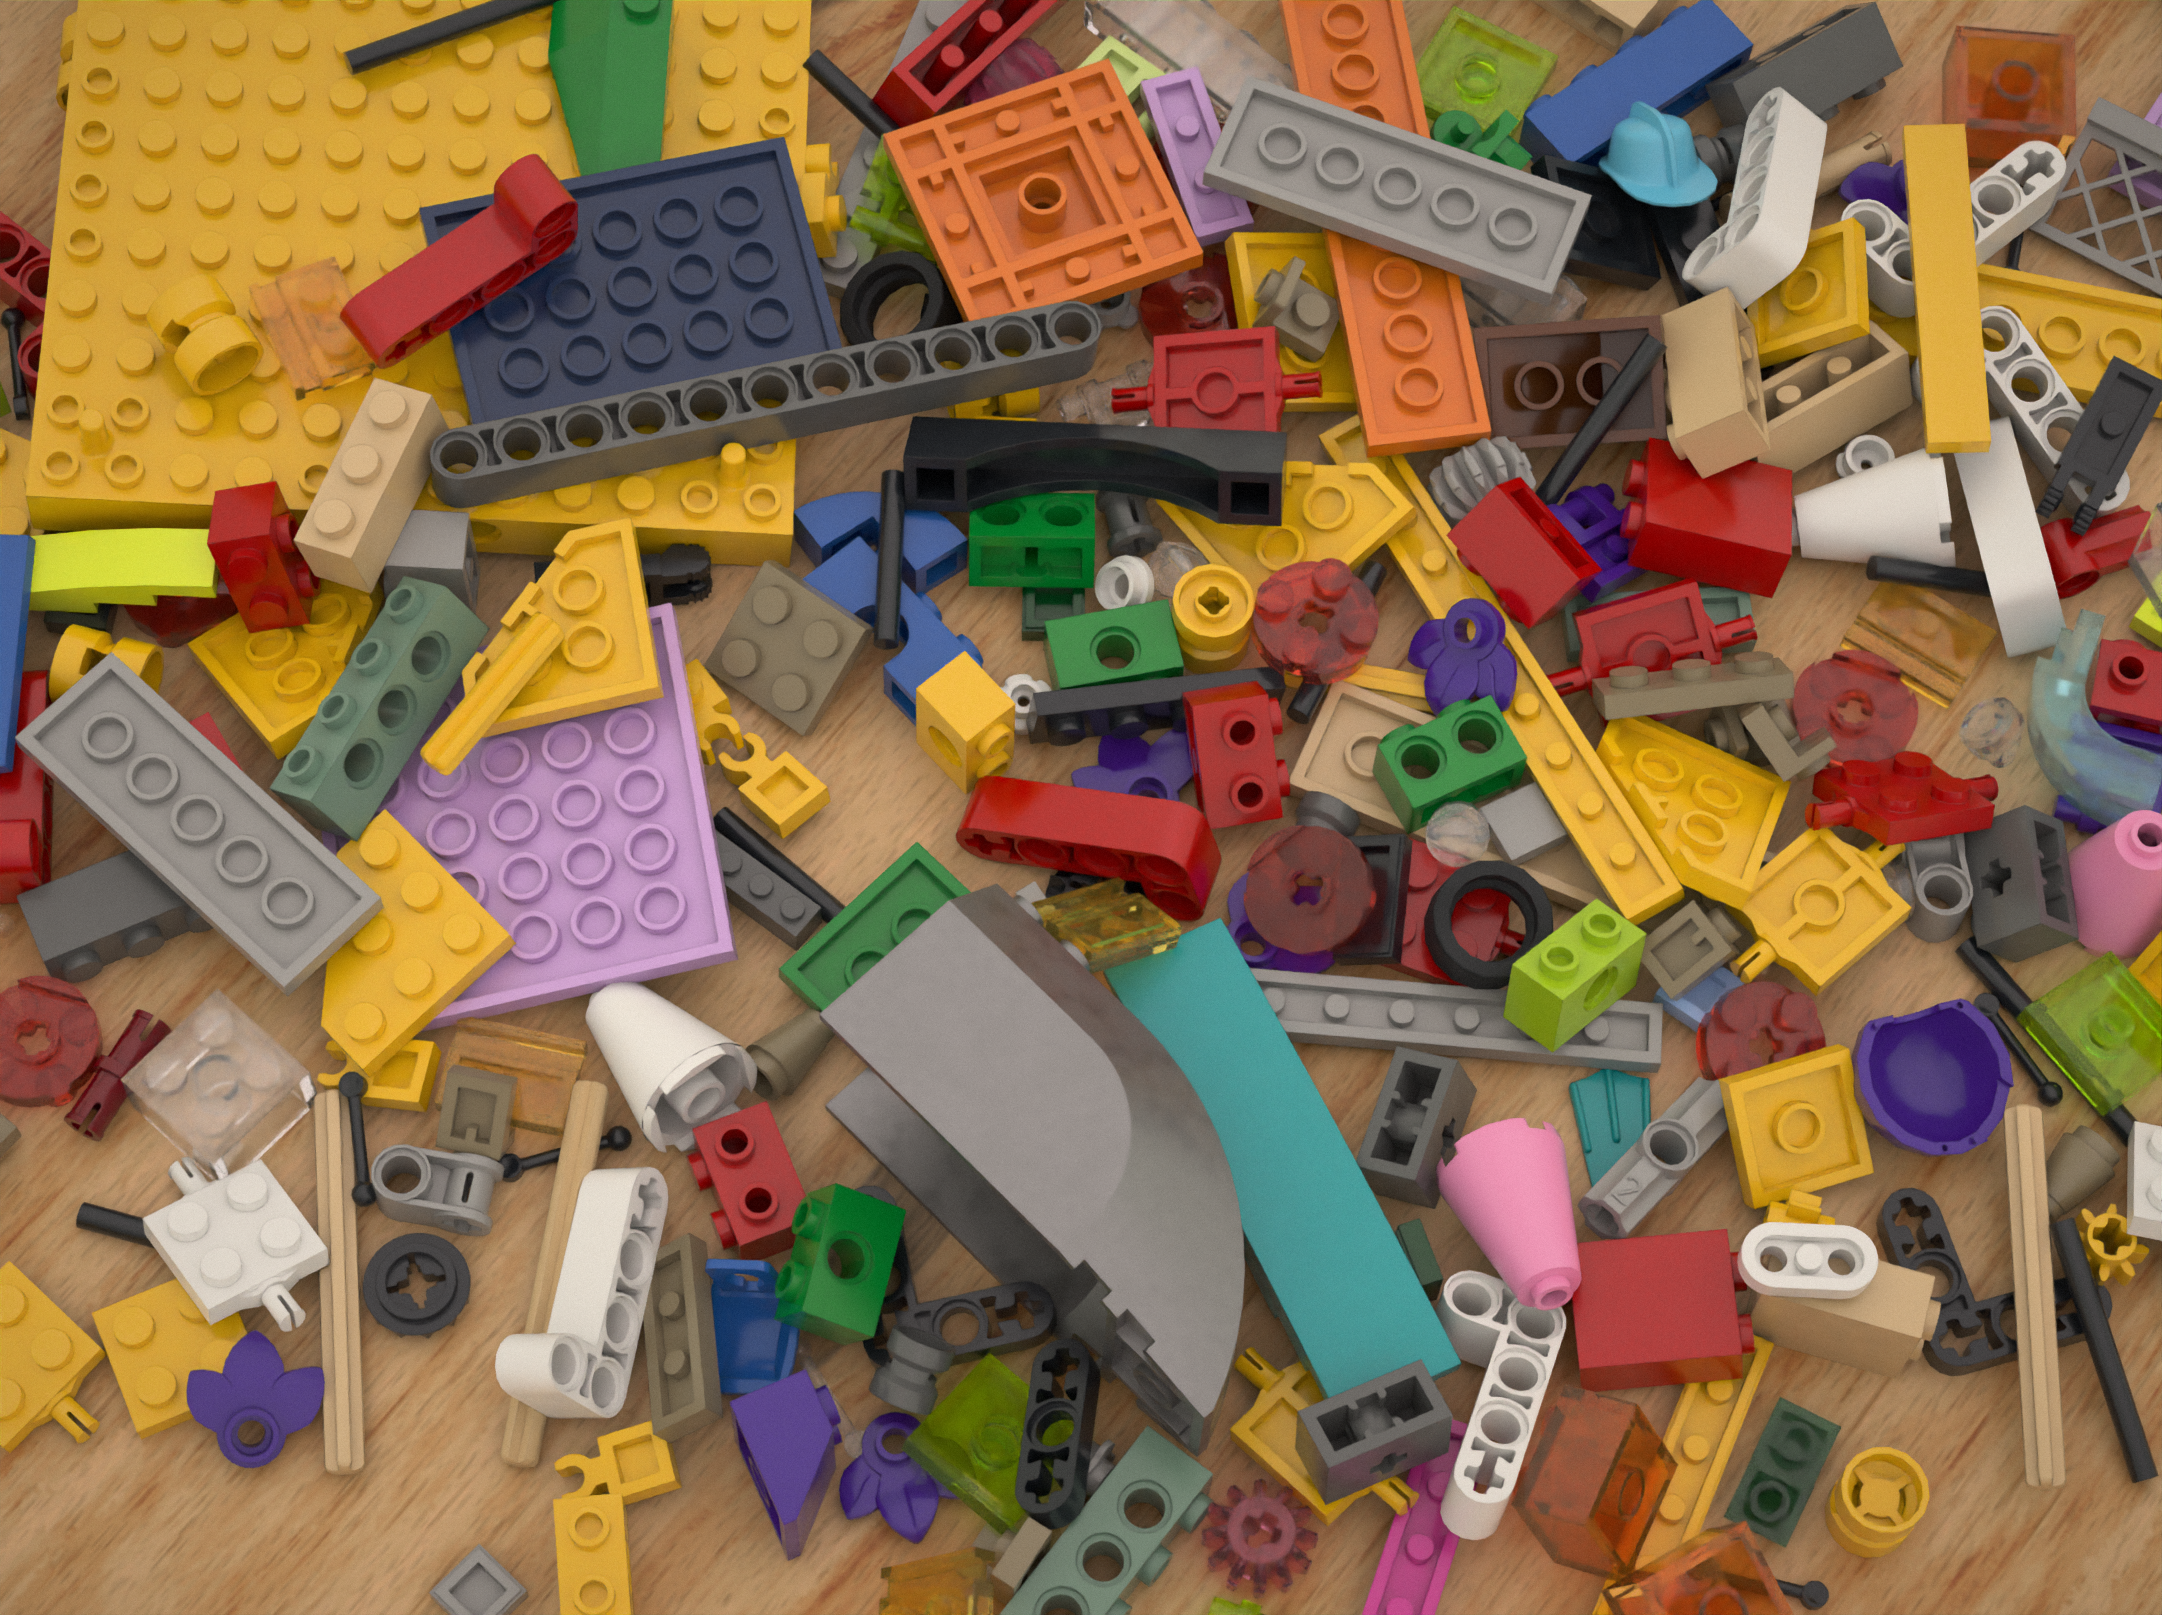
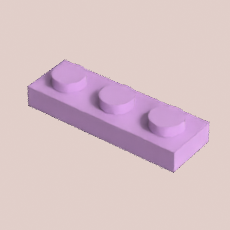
M1198 66L1141 81L1140 95L1176 197L1200 246L1203 247L1225 241L1233 232H1253L1254 221L1245 199L1202 185L1205 167L1219 139L1221 129Z

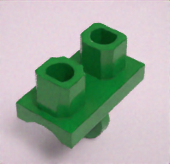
M1507 109L1483 133L1479 123L1473 116L1459 110L1446 111L1434 121L1430 129L1432 140L1518 170H1522L1532 158L1530 153L1508 135L1518 124L1519 120Z

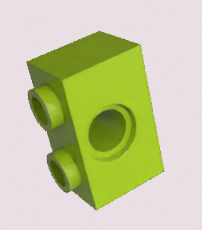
M1596 898L1512 964L1503 1017L1553 1053L1636 986L1647 933Z

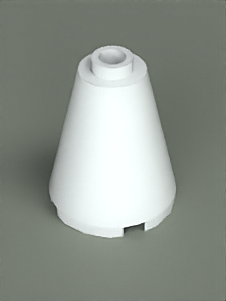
M1925 448L1794 496L1795 509H1792V546L1800 545L1802 558L1868 563L1869 558L1874 555L1928 563L1942 567H1956L1954 542H1950L1949 535L1952 520L1945 468L1941 453L1926 454Z
M612 983L591 995L585 1016L586 1023L644 1136L658 1151L667 1153L665 1146L673 1144L681 1152L692 1150L695 1148L693 1128L741 1110L734 1101L744 1086L752 1093L757 1080V1065L742 1046L641 983Z

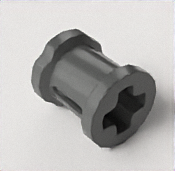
M1098 491L1095 495L1096 508L1099 512L1105 514L1111 536L1107 541L1110 556L1116 558L1128 555L1141 558L1156 551L1162 545L1163 537L1161 531L1153 526L1146 503L1149 497L1109 491Z

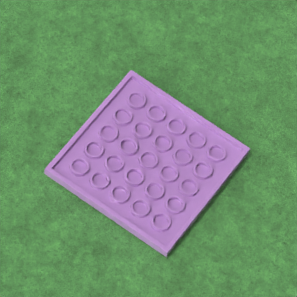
M672 603L649 608L663 698L481 738L451 774L444 776L424 762L420 751L465 697L461 674L371 818L370 822L386 809L510 934L516 943L420 1032L599 992L612 983H639L738 960L677 614ZM488 645L478 647L475 653L479 652L482 654ZM321 831L323 845L335 856L350 841V839Z

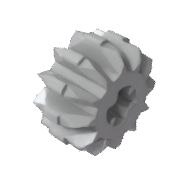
M1500 436L1490 441L1487 438H1481L1474 445L1469 447L1462 446L1461 450L1456 454L1444 457L1443 465L1433 469L1429 475L1430 483L1427 489L1449 527L1453 529L1496 485L1521 477L1533 490L1537 482L1531 472L1533 468L1525 452L1521 453L1516 442H1510L1506 436Z

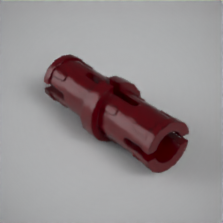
M135 1010L132 1015L133 1018L109 1055L99 1056L92 1067L96 1073L94 1078L83 1091L71 1111L65 1115L64 1121L71 1128L78 1131L90 1111L96 1110L97 1114L83 1136L97 1142L102 1140L104 1132L129 1094L136 1095L144 1084L140 1076L164 1041L172 1034V1030L162 1020H158L146 1040L142 1041L140 1036L154 1015L144 1010Z

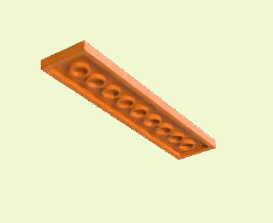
M1277 0L1295 92L1431 139L1402 0ZM1322 227L1366 457L1371 458L1471 446L1481 438H1487L1490 441L1492 431L1459 275Z

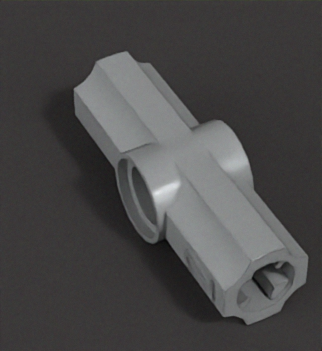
M1698 1077L1659 1119L1647 1125L1636 1143L1580 1200L1578 1207L1585 1218V1225L1602 1240L1626 1238L1662 1199H1665L1674 1192L1685 1175L1729 1130L1718 1080L1709 1081ZM1654 1155L1664 1159L1667 1164L1659 1161Z

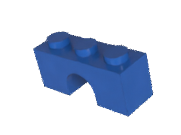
M858 536L805 576L803 580L874 628L878 549L874 552ZM902 581L899 640L905 647L897 656L883 666L884 694L916 726V688L964 651L981 668L983 658L969 638L963 634H959L956 637L941 622L942 615L939 609L925 593L919 591L914 594Z

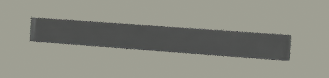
M1064 301L454 428L441 433L434 440L430 449L433 490L437 498L445 505L454 508H469L720 455L722 448L732 442L739 443L744 449L1074 380L1086 375L1094 365L1101 334V320L1096 311L1089 305L1079 301ZM1072 336L1078 338L1083 343L1071 345L1059 338ZM1014 349L1023 355L1009 357L1003 355L1000 350ZM953 361L959 363L963 368L949 370L943 368L939 363ZM894 374L903 380L889 383L883 381L878 376ZM824 386H832L840 389L843 393L826 395L817 389ZM763 399H773L782 405L776 408H765L756 402ZM701 412H713L721 418L715 421H703L695 415ZM640 425H652L657 427L659 431L653 434H641L636 432L634 428ZM588 437L596 440L598 443L591 447H579L571 442L578 438ZM521 450L535 454L531 459L520 461L511 458L509 455ZM459 463L473 467L471 471L463 474H455L447 470L449 466Z

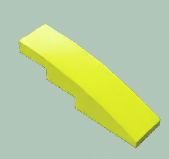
M109 529L30 536L36 540L29 610L96 614L98 613L99 603L157 606L158 595L216 598L219 569L207 546L209 529Z

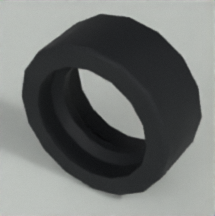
M903 250L881 254L863 265L847 284L840 302V326L848 343L853 346L877 341L873 335V323L879 307L895 291L904 286L918 283L928 288L929 303L923 318L907 334L961 323V314L940 269L923 255Z
M1502 860L1476 861L1457 869L1431 898L1424 917L1425 943L1435 964L1453 981L1473 989H1501L1509 985L1512 964L1553 933L1552 906L1542 885L1524 869ZM1476 889H1493L1508 896L1519 907L1525 919L1526 934L1521 947L1513 956L1501 961H1483L1471 956L1458 944L1452 932L1451 916L1456 903L1465 894Z

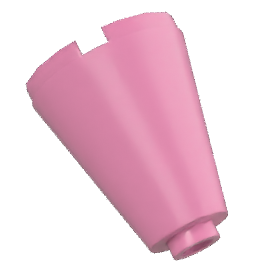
M2149 810L2134 811L2075 846L2067 853L2079 933L2077 941L2085 945V951L2096 957L2123 960L2139 956L2162 931V815Z
M1510 1118L1487 1124L1463 1136L1454 1144L1457 1155L1446 1167L1441 1158L1436 1166L1437 1186L1444 1200L1518 1301L1524 1306L1536 1307L1540 1310L1556 1309L1566 1304L1572 1298L1573 1292L1576 1291L1582 1280L1564 1143L1554 1126L1545 1121H1542L1544 1129L1529 1128L1525 1118Z

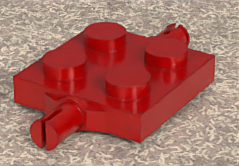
M1275 326L1153 336L1154 366L1147 386L1112 388L1111 396L1113 399H1111V405L1115 415L1119 413L1149 411L1155 427L1281 432V416L1286 406V400L1322 398L1323 390L1321 387L1323 382L1320 371L1284 374L1280 365L1279 332Z
M1688 578L1571 613L1580 644L1579 666L1549 675L1546 674V677L1559 697L1586 690L1593 699L1592 679L1610 677L1609 672L1612 669L1624 666H1640L1647 668L1648 672L1672 670L1674 662L1685 659H1704L1710 661L1711 665L1722 664V649L1757 640V631L1753 629L1755 624L1750 614L1715 625L1704 610L1697 581L1694 578ZM1597 709L1604 732L1609 720H1605ZM1696 710L1644 716L1655 721H1662Z
M1903 751L1895 754L1894 758L1872 762L1857 759L1848 760L1841 767L1822 769L1815 773L1812 794L1823 802L1808 804L1805 809V820L1808 827L1812 828L1813 831L1840 825L1846 828L1854 827L1867 832L1884 845L1890 846L1991 828L1995 805L1990 801H1994L1997 798L1999 787L1995 777H1991L1990 774L1968 779L1953 777L1933 764V760L1929 756L1919 752Z
M1410 838L1413 844L1401 964L1378 965L1432 984L1466 986L1453 981L1435 964L1425 943L1424 917L1431 898L1440 886L1457 869L1476 861ZM1340 868L1337 869L1335 879H1333L1329 892L1331 895L1339 896ZM1476 889L1465 894L1456 903L1451 916L1452 932L1458 944L1471 956L1483 961H1495L1499 953L1513 956L1521 947L1525 934L1508 929L1510 924L1509 906L1512 900L1505 894L1493 889Z

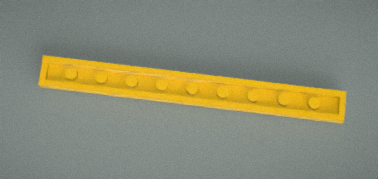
M1358 414L1318 435L1321 448L1332 465H1348L1349 462L1374 463L1418 512L1383 545L1431 620L1445 619L1448 611L1454 604L1468 598L1486 600L1501 613L1506 627L1503 644L1510 650L1517 662V681L1513 700L1508 710L1501 713L1527 756L1526 770L1533 781L1537 783L1568 836L1618 914L1636 926L1685 899L1682 885L1512 622L1500 607L1492 591L1482 576H1477L1470 572L1459 560L1456 553L1458 548L1446 536L1451 531V528L1404 455L1396 454L1367 458ZM1469 619L1467 635L1471 641L1475 636L1476 628L1473 621Z

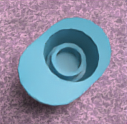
M1642 101L1633 103L1629 118L1616 124L1611 135L1609 153L1602 157L1599 162L1601 170L1608 174L1627 194L1636 200L1651 205L1666 207L1694 205L1711 197L1716 192L1718 184L1713 171L1697 156L1688 123L1682 118L1661 114L1657 109Z

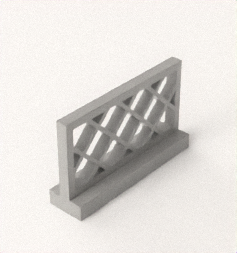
M2098 97L2087 117L2083 130L2065 161V174L2051 208L2044 216L2033 223L2029 230L2162 298V280L2156 263L2157 259L2162 258V249L2153 252L2143 220L2162 214V205L2141 211L2131 179L2153 172L2162 175V128ZM2092 140L2115 151L2121 174L2089 184L2086 183L2080 161ZM2124 156L2143 165V167L2128 171ZM2076 172L2080 186L2064 191L2072 175ZM2124 182L2134 214L2099 224L2089 192ZM2083 195L2092 227L2066 234L2047 224L2058 202ZM2136 222L2146 254L2125 261H2120L2108 255L2102 232ZM2095 235L2099 250L2079 239ZM2149 262L2153 277L2133 267Z

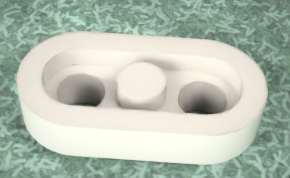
M1769 1222L1758 1225L1748 1233L1739 1250L1737 1263L1744 1282L1756 1292L1764 1295L1848 1299L1859 1295L1868 1287L1878 1267V1254L1871 1239L1862 1231L1851 1226ZM1763 1255L1777 1257L1781 1261L1783 1269L1778 1272L1766 1270L1760 1262V1257ZM1832 1258L1845 1260L1850 1266L1851 1273L1847 1275L1834 1273L1829 1267L1828 1260Z

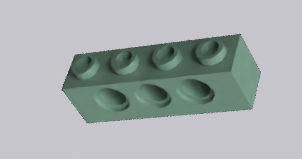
M403 576L396 589L387 597L384 608L367 635L353 651L351 660L329 695L320 703L317 714L300 741L286 757L281 771L269 789L314 828L357 842L462 674V670L469 663L490 628L446 586Z
M1147 1425L1082 1508L1079 1515L1071 1522L999 1615H1045L1057 1608L1067 1609L1075 1615H1129L1132 1607L1125 1601L1140 1582L1151 1587L1161 1576L1174 1555L1166 1549L1181 1529L1192 1534L1212 1508L1214 1500L1207 1495L1210 1493L1213 1473ZM1148 1503L1160 1512L1162 1520L1153 1527L1140 1528L1133 1525L1127 1519L1125 1512L1134 1504ZM1104 1555L1114 1559L1119 1564L1121 1572L1116 1578L1103 1582L1091 1578L1085 1572L1083 1566L1090 1558Z

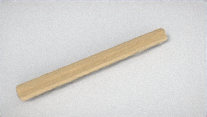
M579 1080L573 1085L524 1334L547 1333L579 1190L584 1177L590 1171L595 1170L609 1101L607 1086L599 1082ZM511 1397L500 1454L503 1462L521 1468H533L539 1460L547 1416L514 1397Z
M330 1089L327 1092L316 1094L313 1101L317 1235L328 1248L329 1265L318 1270L321 1368L325 1381L322 1398L324 1467L331 1474L351 1475L363 1471L366 1465L357 1205L351 1196L352 1189L356 1185V1172L348 1098L342 1095L338 1089Z
M2019 1104L2016 1107L2005 1110L2003 1125L2025 1483L2029 1488L2040 1491H2052L2053 1489L2064 1487L2067 1479L2052 1245L2049 1228L2050 1214L2043 1113L2039 1107Z

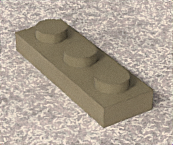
M1760 651L1738 654L1735 656L1734 663L1711 665L1710 661L1704 659H1685L1674 662L1672 670L1648 672V669L1645 667L1624 666L1612 669L1609 672L1610 677L1592 679L1593 704L1605 720L1795 698L1793 672L1779 657L1773 658V654Z
M691 1233L658 1249L643 1316L653 1435L669 1443L723 1418L710 1276L705 1272L706 1260L708 1259L707 1243Z

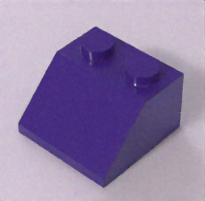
M806 1369L730 1401L735 1442L788 1561L801 1556L836 1470L834 1446L843 1442L837 1424L841 1423V1419L827 1386L823 1385L815 1389Z

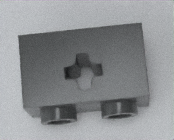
M2023 805L1993 817L1992 827L1989 829L1963 833L1965 857L1973 885L1971 928L1978 948L2017 963L2079 939L2063 821Z
M1396 1047L1356 1159L1368 1185L1376 1195L1436 1209L1441 1195L1436 1183V1166L1441 1158L1445 1167L1454 1158L1456 1152L1454 1144L1461 1138L1477 1092L1476 1087L1458 1060L1404 1047Z
M1422 1359L1299 1410L1297 1412L1295 1449L1325 1505L1448 1453L1453 1414Z

